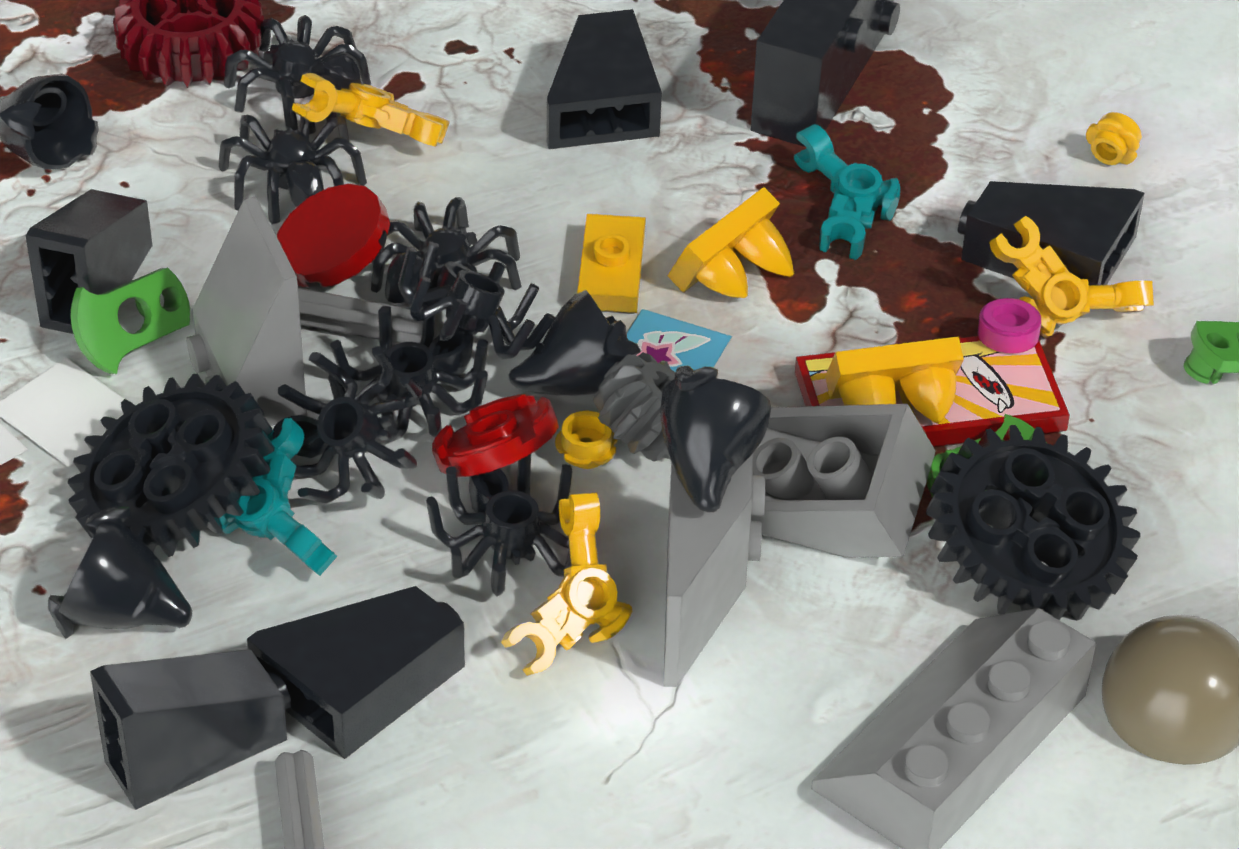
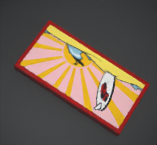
M979 336L959 338L964 361L955 376L956 393L949 412L939 423L931 421L916 410L907 399L903 390L895 391L896 404L909 405L933 446L964 443L967 438L975 441L982 438L986 429L990 428L996 432L1002 426L1005 414L1023 420L1034 429L1041 427L1044 433L1067 431L1070 417L1040 341L1032 349L1025 352L1003 353L984 345ZM835 352L796 357L795 375L805 406L844 405L842 398L830 399L825 379Z

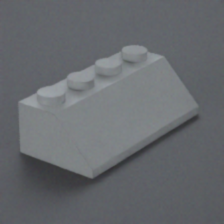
M1040 608L975 619L812 780L811 789L902 849H941L1086 696L1097 642Z

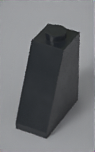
M633 9L578 15L547 96L546 142L548 149L660 136L662 91Z
M990 181L976 202L969 200L961 213L957 229L959 234L964 235L961 260L1013 278L1012 274L1018 268L1013 263L1003 262L998 259L991 251L989 242L1002 234L1012 247L1021 248L1023 244L1022 236L1013 224L1027 216L1035 222L1039 229V246L1042 250L1050 245L1068 271L1080 279H1088V285H1107L1136 238L1145 193L1126 188Z
M90 189L30 227L25 236L40 327L73 334L71 305L76 288L84 287L90 293L99 295L132 281L153 246L147 200Z
M417 586L259 630L247 638L248 649L252 650L266 672L276 670L282 677L291 698V708L285 711L344 759L465 667L464 622L450 605L445 602L435 601Z
M251 649L103 665L90 671L104 761L135 810L287 740L285 710L291 708V698L288 689L276 670L266 672Z

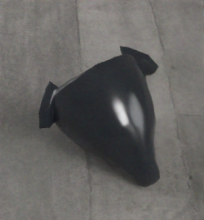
M60 73L33 77L20 85L11 94L0 97V139L10 151L30 164L46 170L67 168L82 156L95 153L99 131L98 122L92 118V108L85 89L79 82L68 75Z
M587 290L575 294L560 309L543 342L538 343L532 354L520 365L514 367L508 376L510 383L522 391L569 396L596 394L599 390V385L605 379L604 375L616 362H621L627 354L636 356L641 350L637 343L628 340L626 325L621 320L617 321L613 316L605 318Z
M688 365L679 366L675 372V378L662 390L660 419L664 441L676 475L693 504L702 511L715 512L721 506L732 475L762 442L769 425L771 403L766 396L752 387L726 379H718V369L705 366L693 370Z
M116 506L92 514L86 520L85 525L96 528V533L64 596L50 595L48 599V610L54 619L56 627L65 639L74 634V624L104 629H128L142 625H169L183 628L191 621L192 608L161 561L123 523L131 516L130 507Z

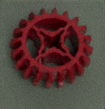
M119 0V5L115 8L113 26L116 47L120 50L121 58L128 62L130 71H142L145 80L161 77L165 86H169L175 81L184 82L188 88L192 82L204 81L206 84L211 85L213 78L218 76L224 78L227 57L239 50H249L259 56V47L261 46L260 28L264 21V16L262 15V5L259 0ZM243 60L239 62L237 69H248L249 61Z

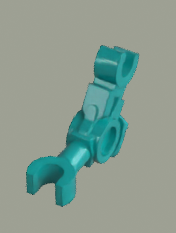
M813 124L797 133L796 138L806 146V149L796 153L794 160L803 171L810 173L818 170L831 180L830 191L834 193V197L829 209V217L823 222L821 227L819 248L820 251L827 252L832 241L844 239L851 243L849 258L856 260L862 255L866 236L865 229H871L878 206L882 205L881 219L890 221L893 218L900 199L898 178H891L890 180L882 181V175L870 165L857 163L847 165L834 153L832 141L826 131L821 126Z
M285 418L279 436L272 440L274 430L268 435V438L275 447L274 452L263 457L271 468L270 472L262 476L252 477L260 490L259 494L241 496L237 502L244 513L241 516L225 513L220 517V521L225 534H230L240 528L251 536L268 538L270 541L275 537L316 574L321 576L337 558V555L325 546L307 527L293 518L295 513L291 510L287 494L291 489L296 465L290 459L301 449L304 433L303 429L292 418Z

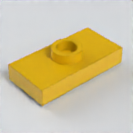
M587 214L577 293L587 290L601 311L637 313L646 217Z

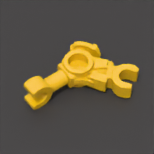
M306 73L301 77V82L314 88V96L307 104L293 103L291 110L310 122L322 121L331 112L341 113V116L354 123L377 129L383 127L399 134L404 133L419 142L434 147L437 146L438 142L443 143L450 121L436 115L419 112L408 108L404 104L395 102L393 93L371 85L351 83L349 89L341 88V90H336L330 81L317 74Z
M1027 216L1013 224L1022 236L1023 244L1021 248L1012 247L1002 234L989 242L991 251L998 259L1003 262L1013 263L1018 268L1012 276L1032 297L1022 296L1019 300L1031 304L1039 311L1041 315L1040 335L1044 338L1052 336L1056 324L1071 323L1078 317L1089 313L1090 309L1136 312L1144 310L1143 306L1154 305L1152 281H1128L1114 285H1088V279H1080L1070 273L1050 245L1042 250L1039 246V229L1035 222Z
M597 493L571 494L569 499L559 500V519L564 534L569 538L571 567L564 569V577L559 588L547 597L548 600L530 613L536 622H527L512 627L504 634L501 640L505 648L520 642L523 637L530 638L535 643L537 649L536 657L522 669L527 676L542 672L552 664L556 656V646L558 643L566 651L569 650L583 636L582 632L589 625L595 623L600 627L589 634L588 639L591 643L612 638L623 629L633 612L632 606L617 601L618 591L616 584L607 573L606 564H598L595 533L600 523V503Z

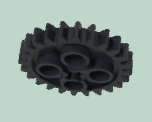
M197 373L192 374L184 388H181L174 377L168 379L163 393L156 395L147 386L143 390V402L135 406L132 402L124 399L121 402V409L123 411L121 417L118 419L103 417L100 421L106 431L102 436H86L84 441L92 452L74 458L73 463L81 473L68 479L69 486L75 492L68 499L69 504L77 513L75 518L91 538L94 537L96 528L85 525L89 516L116 506L130 507L131 516L123 523L152 552L159 545L165 554L170 557L174 555L179 540L186 538L189 544L195 548L199 546L201 530L208 527L211 531L219 534L223 531L220 517L225 513L241 516L244 513L237 500L241 496L258 495L260 490L252 477L262 476L270 472L271 468L263 457L275 450L274 445L268 438V435L273 430L252 394H245L238 382L234 381L226 386L220 375H215L205 385Z
M1010 425L1002 440L991 428L986 429L979 443L967 438L958 454L951 452L929 491L934 496L926 509V515L936 520L928 536L930 539L937 541H946L937 557L939 562L957 561L960 568L953 578L956 584L973 579L978 584L973 597L976 602L983 600L991 593L998 597L997 611L1000 615L1005 614L1013 603L1020 605L1021 611L1036 608L1043 609V611L1058 620L1061 619L1067 610L1074 619L1080 620L1090 606L1100 610L1111 594L1116 595L1127 579L1128 571L1137 560L1138 555L1132 549L1141 537L1140 532L1128 527L1136 516L1137 510L1136 508L1118 505L1128 489L1125 485L1108 486L1104 480L1112 469L1109 464L1092 469L1087 464L1091 455L1090 448L1086 447L1076 455H1073L1067 451L1068 436L1064 434L1057 439L1054 445L1047 444L1041 427L1035 428L1029 440L1023 439L1016 425Z

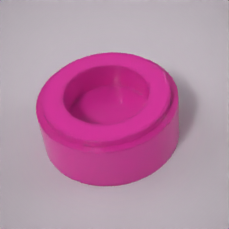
M1002 298L986 304L980 311L979 339L984 345L998 352L1021 353L1028 351L1039 341L1041 315L1031 304L1019 299Z

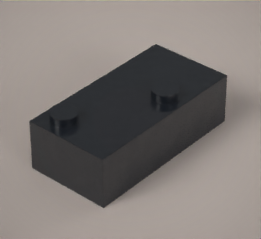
M783 0L756 44L751 131L806 147L796 138L798 132L813 124L819 125L826 130L884 34L892 35L899 19L900 4L894 2V0Z

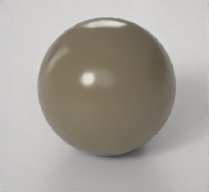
M1169 615L1155 618L1133 629L1115 647L1106 664L1102 680V703L1108 722L1123 741L1138 752L1173 764L1192 765L1207 763L1232 752L1239 745V641L1226 629L1214 622L1188 615Z

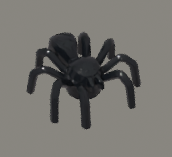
M303 15L298 19L297 41L292 39L289 41L282 25L277 20L268 18L264 19L260 28L261 46L259 51L264 52L263 58L249 50H239L228 56L225 63L224 86L228 89L235 86L239 62L243 60L251 62L259 68L250 70L239 80L234 111L241 113L244 111L248 85L256 78H262L274 82L276 90L281 94L286 129L291 127L292 130H297V116L291 110L293 103H295L294 99L305 98L314 94V88L301 82L302 75L306 73L317 74L330 81L336 90H341V88L349 89L351 83L371 85L367 60L364 54L356 49L352 32L346 28L339 26L327 28L312 50L309 46L312 28L310 17ZM271 30H273L279 45L270 46ZM333 36L344 40L345 44H339L320 57ZM331 112L330 115L326 117V120L328 121L333 116H336V113Z
M242 115L239 123V136L227 138L220 144L218 166L221 172L228 169L232 147H241L252 154L243 157L234 175L235 210L238 211L243 202L244 178L250 166L263 171L268 170V218L272 224L280 222L279 188L289 190L291 201L295 207H298L310 196L324 190L321 173L323 168H327L334 186L343 185L342 173L336 162L328 156L338 148H343L350 155L359 185L364 186L367 180L361 153L349 141L345 117L333 116L310 143L309 135L316 132L315 122H310L303 117H300L299 130H292L291 127H287V130L284 131L276 129L274 130L272 140H270L254 116ZM338 126L340 137L335 138L320 149L332 131ZM250 128L266 151H263L249 141Z
M461 197L451 199L446 206L443 226L436 230L433 229L425 204L417 201L413 208L414 228L416 231L423 232L426 241H422L403 222L392 221L390 222L388 234L383 230V234L379 239L382 248L371 262L373 263L371 291L378 293L382 288L385 264L393 255L397 254L389 265L385 285V298L388 302L392 303L406 302L399 290L398 282L407 251V246L400 243H391L385 247L387 236L393 232H399L415 249L419 250L417 251L410 284L414 294L418 287L419 271L430 241L439 245L429 277L431 288L437 286L439 274L447 262H457L471 271L477 272L475 266L489 260H497L505 264L513 290L522 287L515 262L520 259L517 232L513 228L499 225L488 230L477 241L474 232L467 233L466 228L469 227L465 201ZM456 220L458 228H454ZM499 236L505 238L508 254L498 249H488L481 252L495 238Z
M431 241L419 271L418 287L414 294L410 284L417 250L414 247H407L398 282L399 290L406 303L411 306L410 314L414 321H425L446 309L447 320L440 331L442 342L450 340L456 329L461 331V333L465 332L469 333L470 336L472 334L475 336L478 332L484 333L489 325L494 350L498 357L501 359L514 358L519 351L535 348L556 319L552 314L546 313L530 336L529 334L535 326V322L526 319L515 336L513 330L523 321L539 291V287L533 283L529 285L514 315L507 321L502 308L499 306L505 293L499 282L506 267L504 264L496 261L489 276L471 271L457 262H447L439 274L437 286L431 288L429 277L439 247L437 243ZM429 305L428 307L421 310L422 306Z
M382 306L378 310L379 344L394 364V373L389 385L377 396L379 402L406 396L408 392L399 380L403 373L410 375L422 388V396L413 406L421 404L428 423L429 434L432 437L438 435L442 425L440 409L434 407L429 395L431 392L453 412L458 414H464L482 404L488 373L485 371L488 349L487 340L480 339L478 341L473 368L465 377L460 378L459 376L464 373L471 360L473 334L470 336L469 333H461V331L456 329L453 337L448 341L442 342L440 335L434 339V315L423 321L420 343L402 342L392 346L391 307ZM335 340L330 343L337 365L355 381L372 380L355 396L357 401L359 396L380 378L383 368L379 364L363 371L350 366L341 341ZM329 375L328 380L333 398L344 397L345 388ZM437 382L460 390L467 389L473 384L474 386L470 399L465 402H458ZM412 406L398 411L396 424L393 411L381 413V416H389L392 420V425L385 428L392 435L391 439H389L391 442L402 438L406 433Z
M381 346L372 348V354L383 368L380 378L359 396L357 401L355 396L358 385L354 379L342 368L318 352H312L309 356V361L335 378L346 389L344 397L335 398L326 404L310 398L286 384L278 387L279 396L303 409L319 414L318 420L302 415L286 417L292 418L303 429V445L296 455L314 458L322 454L318 463L302 466L296 465L294 476L309 477L320 475L327 470L335 454L339 455L338 485L329 491L307 487L298 489L297 494L301 498L329 503L343 496L350 488L349 459L353 458L366 482L362 485L361 492L376 499H383L385 489L365 457V453L368 452L401 469L417 467V461L414 456L404 448L393 451L380 444L382 440L391 439L392 435L384 429L392 425V420L389 416L378 417L377 414L413 406L422 396L421 386L410 375L403 373L399 382L408 392L406 396L368 405L389 385L394 373V364ZM284 419L277 422L274 426L273 440L281 433Z
M531 454L518 461L517 491L509 490L507 477L501 468L488 473L469 476V494L472 509L475 513H468L460 499L456 467H447L448 500L457 519L464 525L481 524L476 525L458 537H453L443 528L436 499L433 496L427 498L426 504L431 531L438 540L451 548L453 577L462 578L469 575L491 546L494 550L491 589L495 596L498 597L505 591L506 558L511 559L515 565H519L520 558H525L531 562L536 554L533 548L534 545L552 572L557 576L564 577V569L571 567L569 538L549 525H556L560 522L559 500L569 499L572 479L571 465H562L558 497L552 513L539 511L537 502L530 496ZM540 534H543L558 545L569 549L565 565L560 563L544 537ZM484 536L462 563L460 548L474 539Z

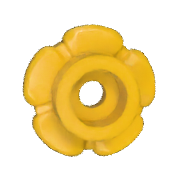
M1110 112L1103 115L1098 124L1093 123L1088 127L1086 140L1091 144L1092 154L1100 162L1107 165H1116L1118 163L1127 165L1136 159L1137 153L1135 151L1140 147L1139 143L1142 134L1139 126L1133 119L1122 113Z
M589 410L578 411L569 415L563 421L562 429L555 438V447L559 453L564 454V460L570 465L582 469H592L608 463L615 456L616 447L614 445H616L618 439H613L614 432L611 428L600 422L598 419L599 412Z

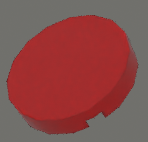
M347 183L328 187L303 201L288 215L278 230L277 239L297 276L298 286L309 287L307 282H319L322 287L337 285L357 275L375 259L382 248L379 239L383 234V230L388 234L390 220L387 209L374 192L366 186Z
M518 394L500 398L470 410V413L464 416L467 425L461 427L456 432H454L451 424L442 428L432 443V453L440 472L446 474V468L451 466L456 467L458 477L488 473L513 464L542 447L558 430V420L550 399L541 397L537 403L534 395Z

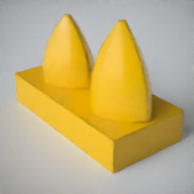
M763 187L689 243L667 276L683 293L699 281L710 290L734 298H746L748 296L747 277L741 261L735 254L738 252L749 262L766 271L792 277L794 271L789 249L782 235L769 220L780 203Z
M959 336L835 352L825 375L830 399L842 398L844 405L896 404L895 391L903 390L907 399L916 410L931 421L939 423L949 412L956 393L955 376L964 361Z

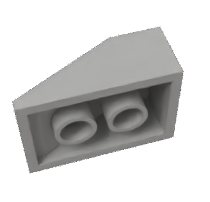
M257 197L247 198L243 200L192 309L195 335L187 337L186 342L195 372L205 371L208 376L205 378V385L215 375H220L226 386L234 381L238 382L245 394H252L264 412V417L270 426H273L286 417L307 416L306 409L297 406L278 394V387L286 384L306 395L297 276Z
M908 404L771 407L767 431L762 442L753 452V475H765L764 516L751 515V521L762 522V535L842 557H903L936 450Z
M753 454L732 475L721 506L715 512L702 511L693 504L671 463L663 687H677L746 588L748 561H760L762 522L751 521V515L764 516L765 475H753Z

